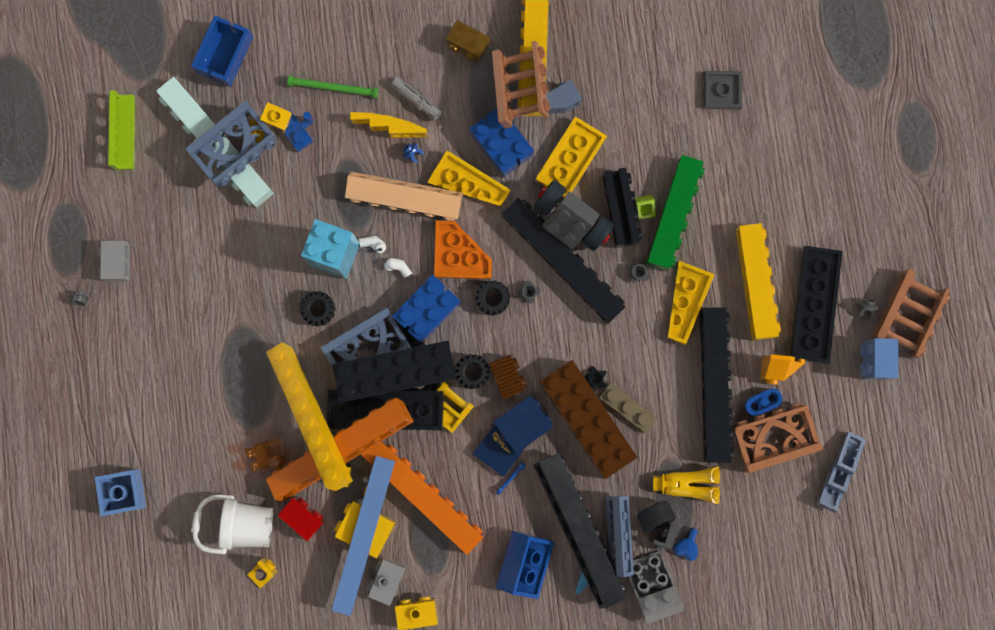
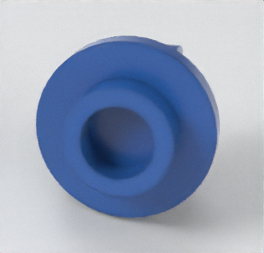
M415 142L412 144L408 143L403 149V157L405 159L409 158L414 163L418 162L414 158V154L417 152L423 155L424 153L421 149H417L418 144Z

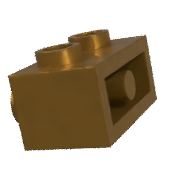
M456 20L446 38V44L451 51L464 54L465 58L472 62H480L490 44V37Z

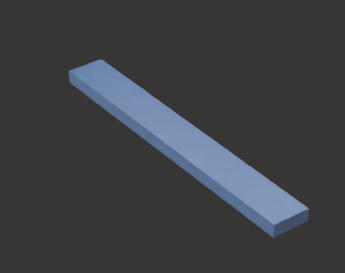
M380 456L375 457L331 611L348 616L352 614L394 468V460Z

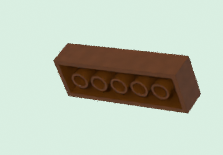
M573 360L539 382L603 479H607L638 458Z

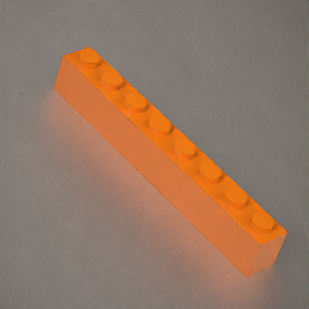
M393 398L386 401L385 405L381 408L370 411L365 418L354 421L349 428L338 431L333 438L346 464L414 421L404 402L398 398ZM309 450L299 459L288 462V466L272 472L271 476L266 479L275 500L284 502L321 479V475Z
M381 441L361 454L372 466L376 456L394 460L395 464L390 483L466 555L483 539L481 534L483 530L475 523L472 526L467 521L469 517L463 511L457 512L453 508L455 504L448 497L443 499L438 494L440 490L433 483L431 485L424 481L426 477L419 470L415 472L410 467L412 463L404 456L401 459L396 454L398 450L390 443L386 445Z

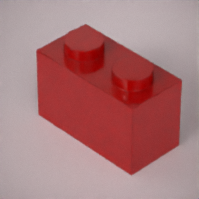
M293 497L278 514V517L302 538L309 541L325 523L322 520L324 516L317 510L312 511L308 507L309 503L302 497H299V499Z

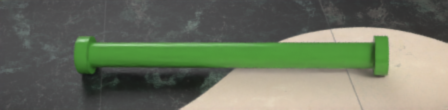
M292 75L288 76L287 81L289 87L295 85L373 96L374 99L378 98L379 92L378 87L371 89L294 78Z

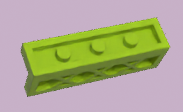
M113 90L109 94L108 166L115 171L134 170L135 96L120 95Z

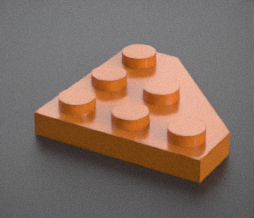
M436 220L434 276L436 278L492 279V259L455 221Z

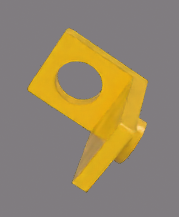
M267 102L260 121L281 129V133L284 134L292 113Z
M263 558L257 562V565L247 575L259 588H262L278 571L271 560ZM258 569H263L267 573L264 580L256 578V571Z

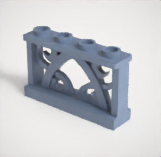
M245 100L185 149L219 188L220 186L227 185L231 181L230 178L235 174L242 173L246 169L245 166L250 162L257 161L261 157L260 154L265 150L272 149L278 139L267 125L260 121V117ZM251 114L259 125L250 127L247 117ZM235 126H239L238 131L242 129L243 131L234 133L232 129ZM252 131H263L265 138L260 143L255 142L256 137L260 136L258 134L251 135ZM225 134L231 137L244 136L240 154H221L224 149L223 136ZM215 142H219L220 146L218 150L214 152L217 149V147L214 148L212 147V145ZM201 153L211 158L207 166L198 157ZM215 160L218 161V170L220 166H225V171L219 175L214 174L212 171V165Z
M388 308L321 347L331 366L336 363L331 354L334 351L344 358L342 362L359 359L354 357L359 349L358 337L360 335L369 341H380L376 355L383 354L384 352H393L390 346L395 343L392 341L387 342L389 337H396L400 340L401 345L398 350L411 348ZM389 319L397 333L387 334L384 321ZM374 329L376 331L375 335L380 333V336L370 337L369 332ZM349 343H353L355 345V348L351 352V354L347 353L351 350L347 348V345Z

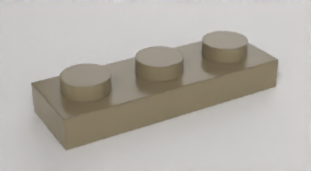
M612 383L607 386L599 397L600 400L644 433L647 432L657 418Z

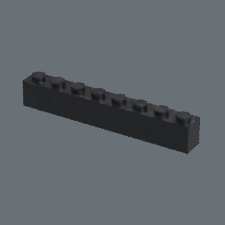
M517 198L502 213V218L608 325L625 308L623 305L625 303L619 295L614 296L610 291L611 287L605 281L601 282L597 278L598 274L591 267L588 269L583 264L585 261L580 255H574L570 251V247L542 227L545 220L538 213L534 214L530 210L531 206L526 200L521 201Z
M703 307L700 310L704 463H731V459H733V447H730L733 429L730 427L729 421L732 420V408H729L732 391L728 385V381H731V370H728L731 353L727 349V343L730 342V332L727 331L730 315L729 312H726V307Z
M557 453L534 464L536 473L599 609L608 608L625 599V588L618 581L616 569L610 563L607 557L608 552L599 540V532L591 523V515L584 508L583 498L574 486V479L566 469L564 458Z

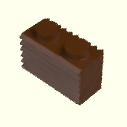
M511 355L489 363L503 400L525 391L524 387L527 384L523 375L519 376L517 369L520 367L516 357L512 358Z

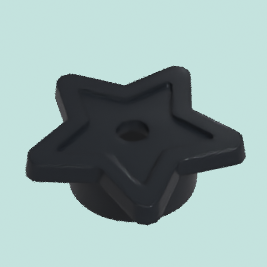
M591 366L590 373L585 375L584 378L589 382L592 390L597 386L606 387L603 379L607 371H598L594 366Z

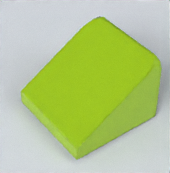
M653 195L635 197L634 204L635 209L638 211L639 220L656 217Z

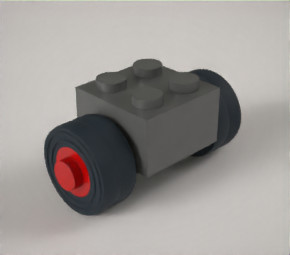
M553 180L548 187L544 186L539 192V199L534 205L537 210L546 216L551 212L542 226L544 229L572 250L581 239L582 244L592 251H595L601 244L604 245L610 237L609 233L614 226L611 221L602 215L599 217L600 214L570 191L560 201L566 191V187L557 180Z

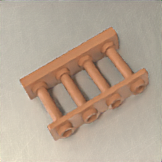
M536 41L532 42L533 51L509 57L504 56L500 50L492 51L498 121L505 129L513 127L512 120L517 116L539 111L544 118H549L550 103L546 96L549 90L544 77L547 75V71L543 64L545 53L543 47L539 46ZM529 59L534 60V68L513 74L507 73L509 64ZM535 76L536 86L512 92L509 91V84L511 82ZM537 94L538 104L512 110L510 102L513 99Z
M907 269L902 272L871 339H898V344L912 350L909 357L915 359L924 354L927 339L929 340L934 333V324L942 316V307L950 299V289L945 288L937 292L915 281L914 276L916 272ZM912 287L936 299L932 309L907 298L908 288ZM904 304L928 316L924 326L899 315L900 305ZM896 321L920 333L916 343L891 332L890 326L892 322Z

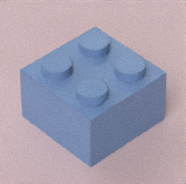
M874 338L863 341V344L860 346V354L863 356L860 373L863 375V379L890 380L898 378V339Z
M140 469L94 477L100 517L146 508Z

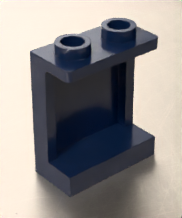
M531 395L490 424L512 456L553 428L551 418L542 412L539 401L536 398H532Z

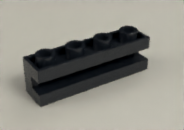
M626 167L613 172L611 170L604 171L602 178L610 221L614 224L612 232L615 248L638 245L640 239H642L641 228L637 227L636 222L639 220L637 209L634 210L633 206L635 194L634 191L630 190L629 184H632L630 172L627 173Z

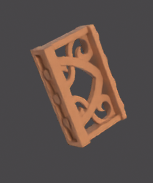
M801 403L791 405V410L784 411L782 408L772 411L773 415L768 417L762 414L753 417L754 421L747 423V420L735 423L736 427L732 428L746 473L823 450L808 405L802 406ZM796 414L801 415L804 419V424L799 430L795 429L799 424V420L796 423L791 420L792 416ZM786 416L785 422L776 420L778 418ZM765 423L760 430L756 427V425ZM772 426L790 433L783 442V453H779L773 445L763 443L766 434ZM806 429L808 430L812 444H809L805 437L801 434ZM745 430H753V436H748V438L755 440V444H749L743 440ZM792 438L796 439L792 441L795 443L794 448H790L788 445ZM745 447L754 448L753 462L751 463ZM761 448H769L771 450V454L769 456H766L765 450H761Z

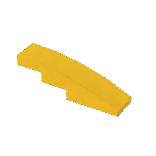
M350 112L352 124H370L371 131H389L390 138L428 137L426 128L403 119L375 113Z

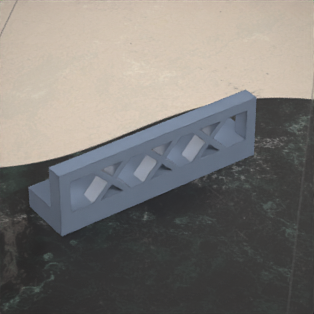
M606 496L609 561L615 569L617 568V577L631 576L634 573L629 496Z

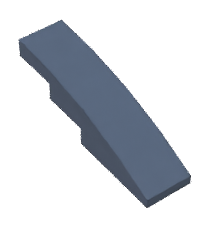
M850 431L846 433L830 467L816 505L833 513L838 510L851 475L856 471L866 439Z

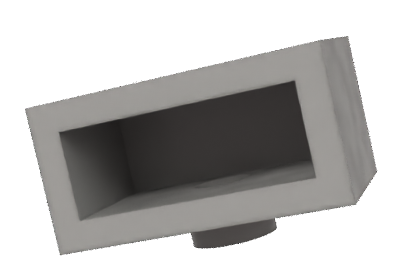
M386 558L382 562L378 561L374 571L377 573L375 581L371 580L367 591L370 592L368 597L390 606L406 566Z

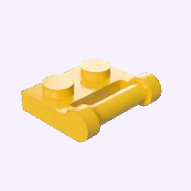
M444 382L437 391H444L448 398L463 409L461 414H459L444 402L443 426L453 433L473 409L474 405L464 401L448 388L449 385Z

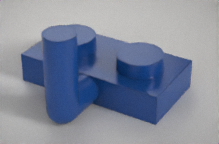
M309 112L303 114L304 120L302 122H299L292 113L284 133L298 153L314 142L305 130L314 121Z

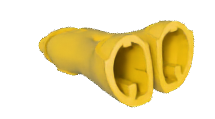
M719 466L693 472H672L665 474V476L664 474L662 476H653V491L662 492V494L665 491V494L671 496L691 497L719 504V486H689V483L719 484Z

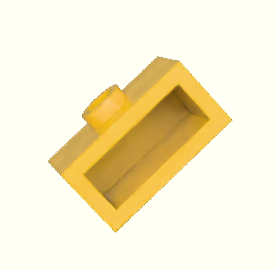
M423 596L418 598L419 601L411 602V599L399 600V604L395 605L398 630L437 625L438 617L435 598L430 599V596Z

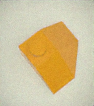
M773 354L762 357L760 380H766V384L778 385V382L786 380L804 365L805 360H795V357Z

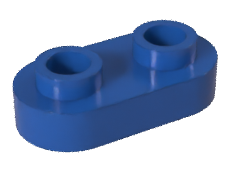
M767 389L748 398L744 408L749 415L759 416L778 407L782 403L783 397L779 390ZM769 395L774 397L773 402L768 400ZM752 403L757 405L756 410L751 408Z

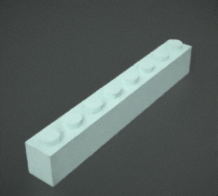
M172 77L156 90L160 95L159 101L165 107L169 105L172 109L171 115L177 121L181 119L184 123L182 128L189 135L193 133L196 139H198L215 125L175 77ZM223 136L224 149L221 154H240L230 141ZM215 142L212 145V147L214 148L217 147V149L214 152L218 150L220 146L219 142ZM248 164L242 173L231 177L233 181L230 184L237 192L241 190L245 194L242 198L249 206L253 204L257 208L274 193ZM225 166L219 167L221 173L225 171Z

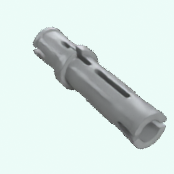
M396 77L393 80L391 87L415 104L420 112L423 111L434 121L438 119L442 111L429 102L430 100L427 97L421 96L400 77Z

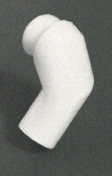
M377 236L359 238L361 248L371 246L379 254L386 250L385 242Z
M390 258L384 264L387 271L399 270L405 279L413 274L403 260Z

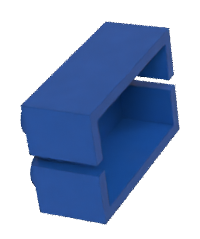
M214 15L191 67L197 74L209 79L213 78L216 82L231 87L253 40L252 33L247 28L235 23L232 25L230 21Z
M496 108L486 115V121L482 118L471 126L469 134L504 178L517 168V159L519 165L523 164L533 156L534 150L513 122V127L506 129L499 123L498 110Z
M432 274L393 315V318L406 330L410 327L408 332L422 345L461 304V301L449 289L446 290L445 286Z

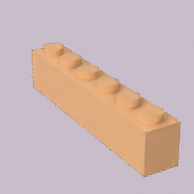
M352 171L347 178L345 198H349L352 202L360 203L365 201L369 202L368 204L372 206H380L381 204L393 210L402 208L406 209V212L417 213L418 211L430 217L439 215L443 216L446 220L458 219L463 196L462 192Z

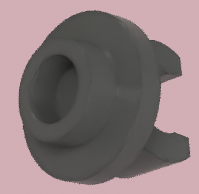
M865 298L859 301V306L861 307L858 312L863 317L864 312L869 310V317L873 318L875 315L874 310H878L879 305L875 300Z

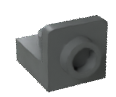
M668 524L667 527H664L661 538H664L663 542L651 539V543L655 544L654 548L666 551V548L672 550L678 526Z

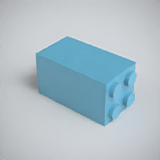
M315 219L301 257L311 267L347 279L360 244L353 232Z

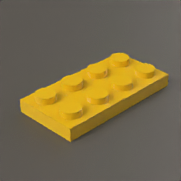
M575 116L535 181L548 187L553 180H557L566 187L563 198L569 191L572 193L604 143L607 135Z

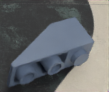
M572 80L568 82L562 81L556 85L555 89L546 93L550 103L548 114L566 113L579 106L582 102V98Z

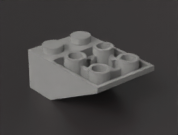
M657 551L633 560L634 575L628 576L646 625L683 612V603L661 552Z

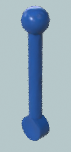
M521 462L518 464V468L514 471V473L497 490L496 493L498 495L520 472V470L525 469L524 463Z

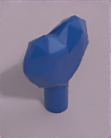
M691 527L687 538L679 540L674 545L673 551L675 555L684 556L689 561L696 560L698 547L694 540L698 532L697 529Z

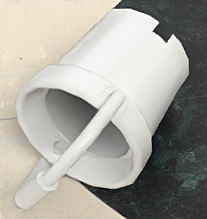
M212 495L205 498L198 505L196 512H194L191 528L193 540L199 549L212 554H226V551L232 548H269L271 540L269 536L272 532L273 508L238 503L232 495ZM220 499L225 501L220 520L219 549L208 548L201 544L198 539L202 517L201 511L208 502Z

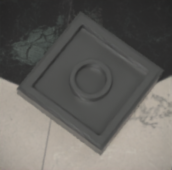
M704 71V109L741 110L742 71Z

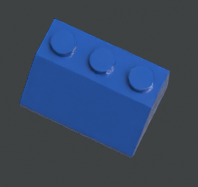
M512 530L496 588L512 595L538 599L554 542Z

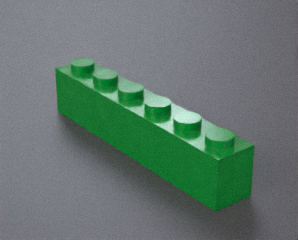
M681 155L646 261L648 266L664 271L674 267L677 259L674 254L676 249H680L682 243L680 235L681 232H685L688 221L685 220L686 216L691 214L694 203H691V200L698 193L699 186L696 184L698 178L701 179L704 174L705 168L702 167L704 161Z

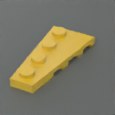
M449 151L445 152L427 182L451 191L462 192L463 195L501 207L511 192L504 185Z
M679 261L668 339L686 345L715 274Z

